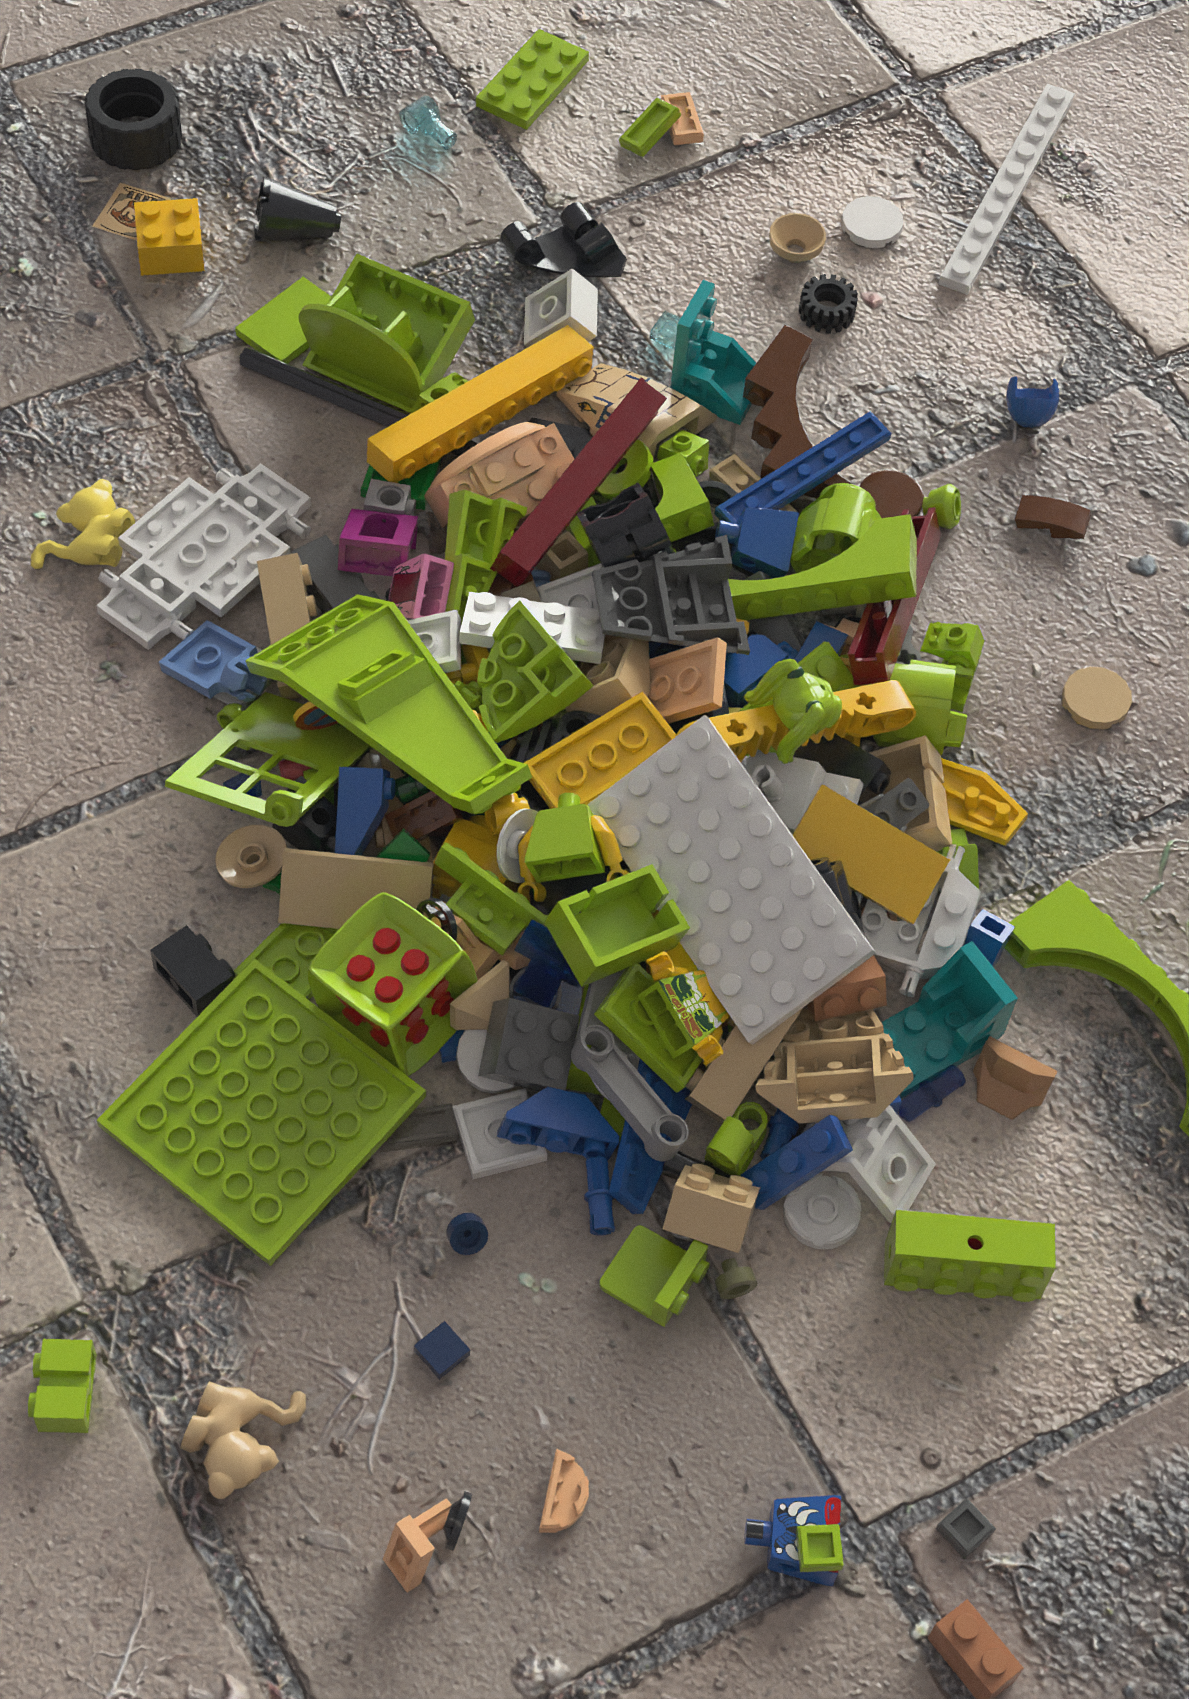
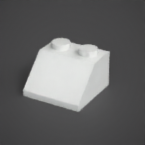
M570 269L526 297L524 346L528 348L567 325L586 341L590 342L597 336L598 289L575 270Z

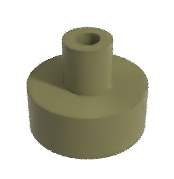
M735 1258L726 1259L721 1263L724 1273L716 1278L715 1284L722 1299L737 1298L756 1288L758 1283L751 1267H738Z

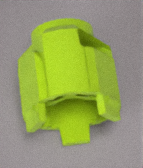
M837 483L826 487L821 492L819 498L802 510L797 521L790 563L796 573L814 568L841 554L857 542L870 529L876 519H881L871 494L857 485Z
M910 660L909 665L896 663L890 680L900 682L916 710V716L908 725L901 729L873 735L874 741L880 747H889L926 735L941 756L944 746L961 747V742L964 739L967 714L950 711L955 677L972 679L974 669L963 668L958 664L953 666L918 660Z

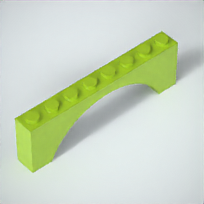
M911 514L876 519L870 529L844 552L825 563L800 573L765 580L728 579L736 618L751 620L916 597L917 539Z
M1068 880L1009 922L1015 928L1005 949L1023 968L1061 966L1084 970L1104 977L1131 992L1154 1012L1170 1033L1182 1059L1187 1089L1184 1114L1179 1127L1189 1136V994L1180 990L1167 977L1163 968L1154 964L1141 951L1139 945L1134 940L1129 939L1116 926L1114 920L1108 914L1102 913L1091 902L1084 890L1077 888Z

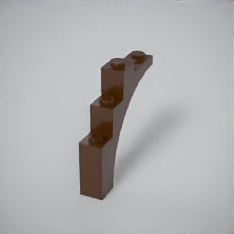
M787 325L783 326L745 379L743 397L748 399L753 405L763 407L754 419L751 439L756 441L761 447L771 449V452L762 463L761 478H764L813 447L800 421L796 402V385L802 370L809 360L813 339ZM837 473L804 495L817 499L821 492L830 485L852 483Z

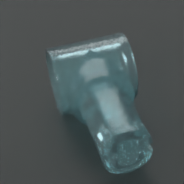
M424 95L400 111V121L409 133L415 135L420 131L425 136L429 135L444 150L450 149L456 143L457 134L441 122L440 111L431 97Z

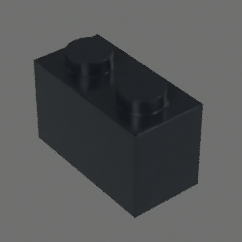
M187 925L150 950L153 969L196 1017L203 1012L235 977V973L229 963L223 958L218 960L214 956L207 939L200 933L195 935Z

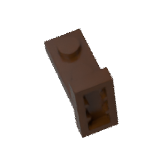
M432 791L385 815L393 838L404 828L418 842L427 837L447 838L456 822L469 818L466 811L454 808Z

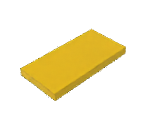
M642 691L524 764H528L532 778L529 779L530 783L550 809L558 808V797L563 793H574L580 797V804L588 805L674 739L676 733Z
M823 784L820 785L792 834L810 860L824 857L829 858L830 862L841 860L850 889L853 888L855 892L911 925L915 923L950 859Z

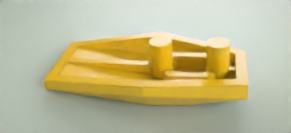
M941 758L944 783L942 785L946 791L950 824L1006 846L1027 820L1028 813L987 773Z

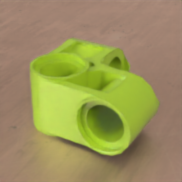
M745 1102L738 1106L732 1117L727 1116L705 1149L706 1155L704 1160L712 1162L714 1167L730 1176H741L747 1170L755 1152L766 1136L768 1120L762 1106L755 1102ZM753 1119L760 1126L754 1130H747L742 1121Z

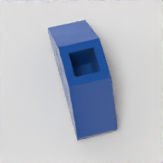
M552 1087L543 1089L507 1111L497 1130L496 1136L507 1139L514 1144H531L545 1147L551 1152H568L582 1155L586 1159L604 1156L607 1161L619 1143V1135L586 1095Z

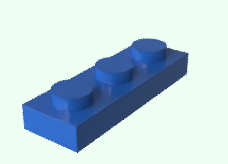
M828 1115L741 1174V1177L751 1180L753 1182L752 1186L760 1188L755 1209L764 1210L852 1152L853 1149L838 1117Z

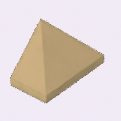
M503 959L450 1003L451 1027L455 1030H488L493 1002L509 998V963Z

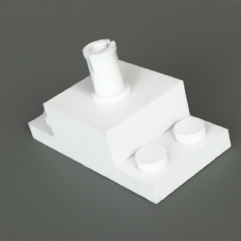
M757 750L755 757L746 756L741 762L791 834H793L820 785H825L855 804H858L864 785L860 779L826 773L819 762L793 757V762L783 764L778 760L776 753L771 752L764 754Z

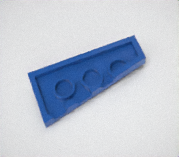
M639 1059L637 1069L639 1074L668 1109L685 1120L692 1106V1103L686 1100L690 1090L685 1087L676 1093L647 1064ZM626 1120L609 1193L631 1214H643L666 1161H658L648 1155L643 1140ZM660 1133L665 1140L672 1142L668 1135Z

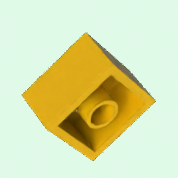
M198 198L134 202L141 276L205 271Z

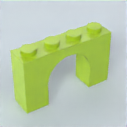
M682 452L652 463L651 469L656 489L662 498L655 510L670 541L673 542L714 526L709 501ZM593 497L589 499L581 511L596 505ZM576 516L566 530L588 552V568L598 565L600 562L578 516Z

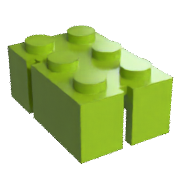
M653 864L593 887L590 893L586 890L558 901L545 920V925L581 987L645 961L663 951L666 952L675 948L690 929L673 899L667 901L656 917H653L652 914L669 894Z

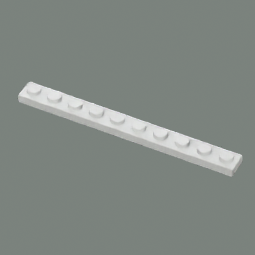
M1047 83L943 270L939 285L968 295L1070 108L1075 93Z

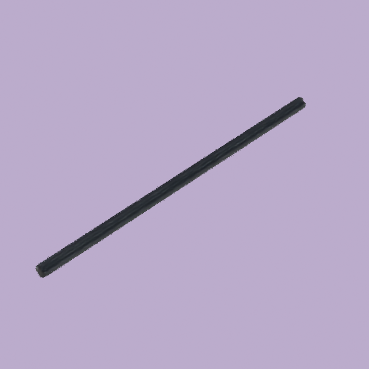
M244 348L242 353H240V365L387 427L409 415L251 348ZM470 440L463 447L454 449L449 453L460 456L478 443ZM596 492L592 496L596 505L611 501ZM693 533L675 540L671 544L674 547L685 550L687 545L698 542L701 545L711 543V541Z

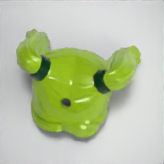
M794 659L778 661L766 672L756 688L748 691L744 696L745 700L751 705H762L773 699L775 712L783 724L790 730L779 743L776 752L778 760L783 764L793 762L795 751L813 734L816 735L825 728H831L838 721L842 711V701L839 696L834 695L830 684L821 678L805 673L803 668Z

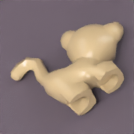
M210 1381L208 1382L199 1402L197 1413L192 1416L185 1431L180 1448L192 1453L199 1451L205 1443L209 1446L204 1466L209 1475V1491L215 1498L225 1499L232 1494L234 1489H242L258 1479L262 1472L273 1469L279 1462L275 1452L269 1446L259 1445L255 1438L248 1433L241 1432V1427L253 1420L258 1414L269 1417L281 1426L298 1422L306 1410V1395L302 1391L294 1392L290 1397L289 1408L283 1410L274 1402L260 1398L250 1389L225 1387Z

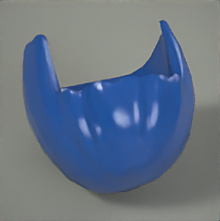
M1017 376L1011 377L1006 391V402L1013 420L1018 425L1027 428L1040 427L1046 424L1053 417L1058 406L1059 388L1057 380L1053 379V384L1047 389H1017Z

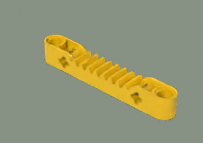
M896 680L833 692L834 695L839 696L842 701V711L838 721L831 728H825L816 735L813 734L810 739L815 743H819L822 735L830 741L835 733L844 738L846 733L854 737H867L895 731L908 725L915 718L916 710L900 682ZM773 705L709 718L740 762L743 761L747 753L751 757H755L758 749L762 753L768 754L772 746L777 751L779 743L790 731L775 712ZM696 721L690 722V723L686 724L685 726H683V727L677 732L676 736L679 735L681 732H683L685 729H687L690 725H692V724H693L694 722H696ZM809 739L806 740V741L802 744V746H806L807 743H808V741H809Z

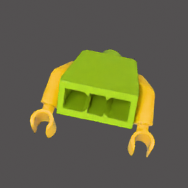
M574 793L561 794L558 797V808L539 811L536 814L534 825L530 827L518 845L520 876L524 877L525 882L519 886L517 893L522 894L529 901L531 888L534 889V899L536 902H542L546 897L545 887L538 882L605 873V866L610 868L606 878L607 882L615 879L618 874L626 875L629 873L621 869L619 862L623 859L613 831L601 816L593 815L588 805L580 804V797Z

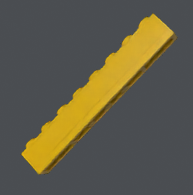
M569 325L561 328L369 437L367 440V463L388 482L397 483L404 478L411 477L416 471L430 463L433 464L441 460L442 456L454 449L463 447L466 442L478 435L490 432L492 427L504 420L513 418L516 413L528 406L538 404L542 398L554 391L561 390L566 384L576 378L585 376L592 367L594 347Z

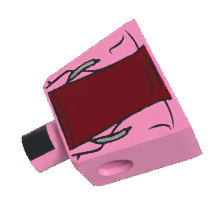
M424 553L396 566L391 587L386 591V601L394 602L406 620L445 612L454 563Z

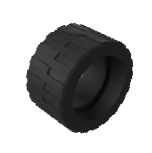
M121 69L120 71L108 73L104 77L102 76L96 80L95 84L91 85L85 97V110L91 147L96 152L97 157L119 169L140 170L161 165L176 154L182 139L179 99L175 87L165 77L143 69ZM133 116H142L149 118L144 121L132 123L119 121L123 118Z

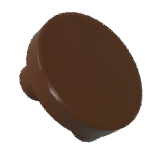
M894 470L877 471L868 475L859 486L871 494L876 504V510L881 518L901 516L902 511L905 509L910 510L911 516H920L924 499L923 490L915 479L905 473Z

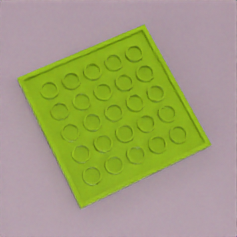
M254 958L96 1121L101 1129L271 1266L427 1095L426 1090Z

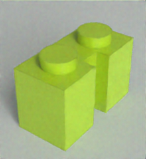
M43 1339L41 1353H35L33 1359V1378H40L39 1386H37L36 1392H30L28 1400V1417L34 1418L38 1432L88 1433L97 1357L93 1340Z

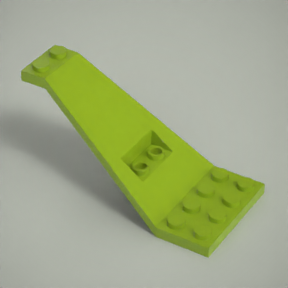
M357 594L245 660L250 673L286 683L454 808L472 814L486 812L492 807L493 802L503 796L517 792L521 788V784L532 778L528 764L506 758L394 602Z

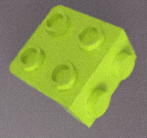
M638 1225L632 1230L602 1275L599 1283L600 1289L665 1327L673 1313L678 1316L682 1312L690 1297L687 1292L693 1282L699 1284L710 1266V1263L706 1261L709 1246L694 1239L686 1251L645 1226Z

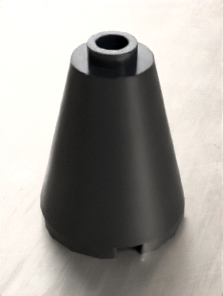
M263 177L255 213L259 225H254L255 241L331 238L333 232H339L341 214L336 213V206L272 178Z

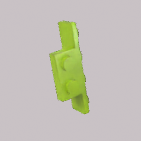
M447 842L443 844L435 859V864L462 884L446 905L455 916L463 919L476 937L502 956L523 930L551 951L557 949L558 945L544 923L549 915H544L533 907L525 896L513 892L502 884L493 872L484 870L471 861L467 853L462 849L453 847Z

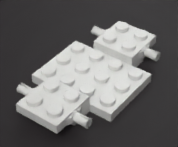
M261 463L250 473L241 477L239 475L234 476L225 468H222L221 471L219 470L216 480L220 481L224 486L215 494L188 477L118 537L119 546L138 560L119 577L110 572L109 569H104V573H100L98 580L111 588V591L106 598L96 605L98 614L148 650L169 633H174L184 640L194 632L193 629L183 624L182 620L196 609L195 600L219 617H222L260 583L257 561L291 554L290 546L277 538L281 532L289 529L300 536L301 539H305V535H309L311 527L297 518L311 506V497Z

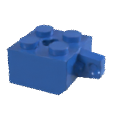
M765 635L749 636L747 638L750 648L749 655L731 652L726 654L724 687L728 707L743 708L747 705L748 702L744 698L745 694L756 688L766 672L778 661L786 659L795 660L799 652L785 641L776 645Z

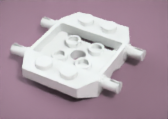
M950 845L946 857L950 861L914 924L911 925L904 920L893 921L889 919L886 909L869 899L867 900L861 917L865 937L876 951L874 956L878 962L898 972L905 973L904 980L899 989V992L903 995H906L908 989V996L914 997L919 979L933 977L965 943L981 891L959 871L958 867L965 852V849L961 846H958L956 852V845ZM939 890L941 894L919 954H916ZM855 892L860 905L863 896Z

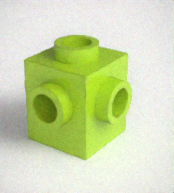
M681 430L659 446L657 453L659 461L682 452L695 477L700 476L708 469L709 440Z

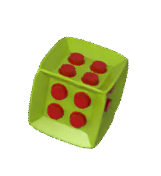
M385 892L371 898L342 925L314 957L307 972L308 983L318 1007L407 1076L412 1075L424 1066L456 1033L457 1030L450 1026V1003L478 981L471 959L449 934L401 899Z

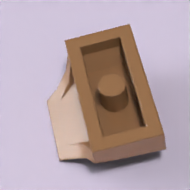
M989 1037L973 1069L977 1079L976 1101L1013 1120L1027 1109L1041 1106L1058 1071Z

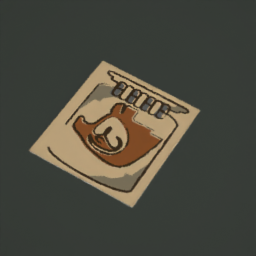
M120 183L92 227L137 241L134 202L171 200V198Z

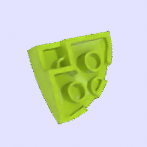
M519 600L494 630L492 637L495 642L488 658L481 659L477 683L482 688L483 705H479V710L487 731L494 741L499 743L517 736L553 717L575 702L594 685Z

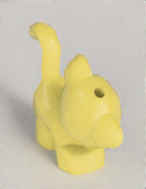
M99 479L91 487L78 491L68 503L58 508L56 512L58 519L64 523H71L82 533L69 546H64L51 540L37 544L31 555V566L34 569L42 568L45 555L50 553L59 558L70 559L81 565L100 564L113 567L118 565L123 552L122 547L119 546L118 537L135 523V519L129 510L123 508L116 509V504L111 496L113 492L112 485L108 480Z

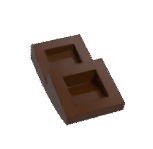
M1022 495L1015 522L1017 528L1049 529L1052 538L1084 539L1091 512L1080 505L1059 499Z

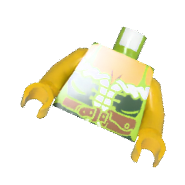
M663 951L645 960L651 967L653 980H657V982L638 994L637 997L640 998L641 1004L651 1021H653V1025L660 1037L663 1038L665 1046L673 1059L693 1048L694 1051H697L698 1056L704 1059L703 1063L707 1066L723 1054V1049L719 1044L723 1034L721 1024L729 1018V1014L711 989L706 973L703 970L690 972L687 968L675 966L670 956Z

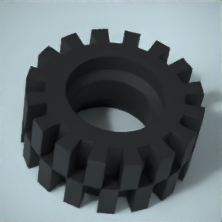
M826 274L820 275L819 280L815 276L812 277L810 283L807 281L804 284L801 292L799 314H801L802 322L807 320L806 326L809 328L815 325V331L820 332L821 328L826 329L825 334H831L832 329H835L836 333L841 332L842 327L847 329L850 323L854 321L858 301L857 290H853L854 285L851 282L846 285V279L843 277L839 281L836 280V275L831 274L830 279H826ZM830 301L837 304L838 306L828 307L820 304L819 302Z

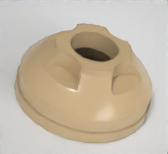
M789 213L780 216L772 223L769 233L770 246L774 252L780 257L789 260V262L801 263L811 260L821 253L826 240V232L823 225L817 219L806 214ZM799 245L804 251L800 253L791 252L787 247Z

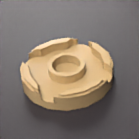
M1090 666L1078 669L1069 676L1062 691V705L1065 711L1068 709L1072 714L1071 718L1076 723L1090 729L1104 730L1111 728L1113 724L1121 723L1125 720L1132 704V693L1127 682L1117 673L1102 667Z

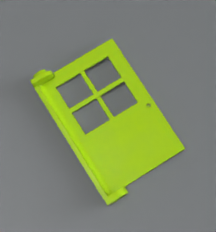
M265 692L165 780V787L280 826L288 827L294 825L339 780V767H352L372 747L340 723L317 730H301L297 728L293 715L304 704ZM234 747L244 750L254 748L273 755L259 769L223 758ZM283 758L318 770L305 784L269 773ZM215 764L250 775L236 790L200 779ZM261 779L297 791L296 793L285 790L274 791L266 801L246 794Z

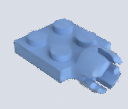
M208 620L159 661L163 673L209 699L220 692H226L243 702L253 701L255 696L246 690L248 689L261 695L268 679L250 673L245 662L246 659L258 653L256 646Z

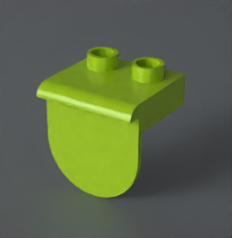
M357 253L327 305L308 304L299 313L298 320L311 350L302 365L412 414L417 411L419 394L443 378L472 327L475 318L471 304L467 300Z

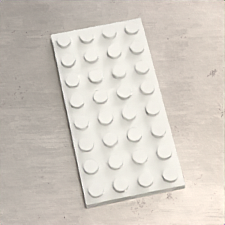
M703 715L588 804L593 815L601 816L615 834L621 856L632 872L653 864L669 891V894L657 910L660 911L667 901L672 899L675 901L690 926V929L679 942L698 970H703L706 973L711 989L748 1043L755 1044L876 954V951L706 715Z

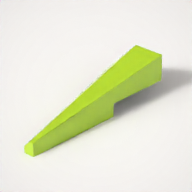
M466 489L450 493L445 551V560L454 563L445 612L457 610L461 618V625L469 592L488 593L497 574L490 567L499 552L514 535L513 532L519 520L525 517L527 513V507L503 498L492 500Z

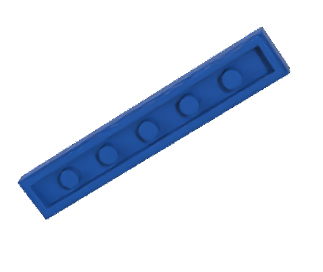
M870 411L715 508L714 514L719 520L737 524V520L744 508L779 510L888 442L892 433Z

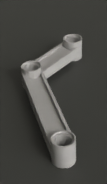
M629 867L624 869L629 873L632 872ZM625 969L589 984L575 1043L571 1050V1059L578 1069L587 1072L643 1140L648 1155L658 1161H668L676 1155L687 1140L689 1134L688 1125L685 1120L668 1109L614 1044L615 1034L594 1015ZM587 1045H592L598 1052L590 1050ZM660 1133L668 1135L672 1142L665 1140Z

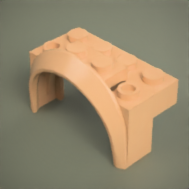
M531 422L520 423L483 440L452 461L436 476L424 496L442 528L447 526L450 493L466 489L479 494L469 477L471 472L484 494L482 496L492 500L503 498L527 507V513L525 517L519 520L521 521L528 517L574 461V457L554 423L547 427ZM537 471L534 475H532V476L526 478L525 480H523V481H521V482L515 484L514 486H512V487H510V488L504 490L503 492H501V493H499V494H497V495H495V496H492L493 494H495V493H497L498 491L504 489L505 487H507V486L513 484L514 482H516V481H518V480H520V479L526 477L527 475H529V474H531V473Z

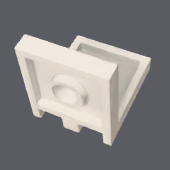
M889 1105L875 1118L839 1120L853 1151L823 1171L848 1172L887 1221L891 1223L896 1210L908 1211L936 1163ZM818 1122L808 1123L804 1128L803 1132H805ZM892 1160H894L895 1163V1172L893 1176L890 1172Z

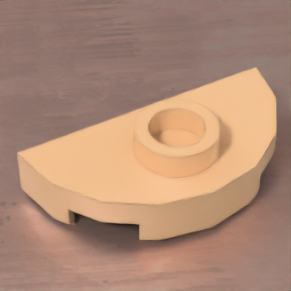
M558 1449L555 1452L539 1533H556L571 1527L582 1516L589 1498V1480L585 1476L583 1469L575 1462V1458L572 1455Z

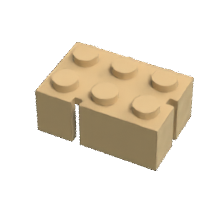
M926 735L870 752L873 756L884 761L892 772L890 783L883 794H886L903 780L910 778L929 803V807L906 824L907 829L904 833L934 851H939L943 847L952 845L946 791L942 785L944 783L941 755Z

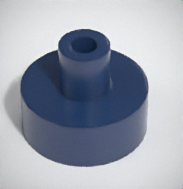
M474 1213L459 1214L447 1226L446 1235L453 1250L458 1254H475L482 1250L488 1241V1230L481 1217Z

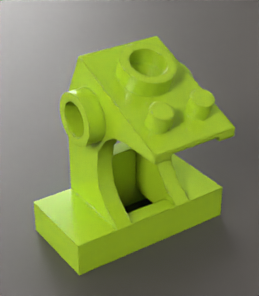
M930 623L920 650L943 658L942 664L953 666L958 664L963 668L974 669L972 679L955 677L950 709L963 712L985 641L979 625L970 623Z

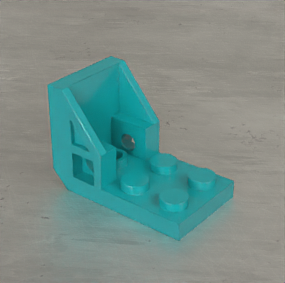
M702 280L677 324L670 388L702 405L717 415V417L741 425L752 405L748 399L743 397L745 379L756 362L734 338L713 331L714 322L711 321V317L717 306V299L714 298L715 284Z
M973 941L961 947L923 986L918 1002L881 1022L884 1033L889 1034L893 1040V1048L903 1056L905 1067H909L913 1072V1081L899 1094L901 1099L980 1054L989 1037L998 1040L1006 1031L1018 997Z

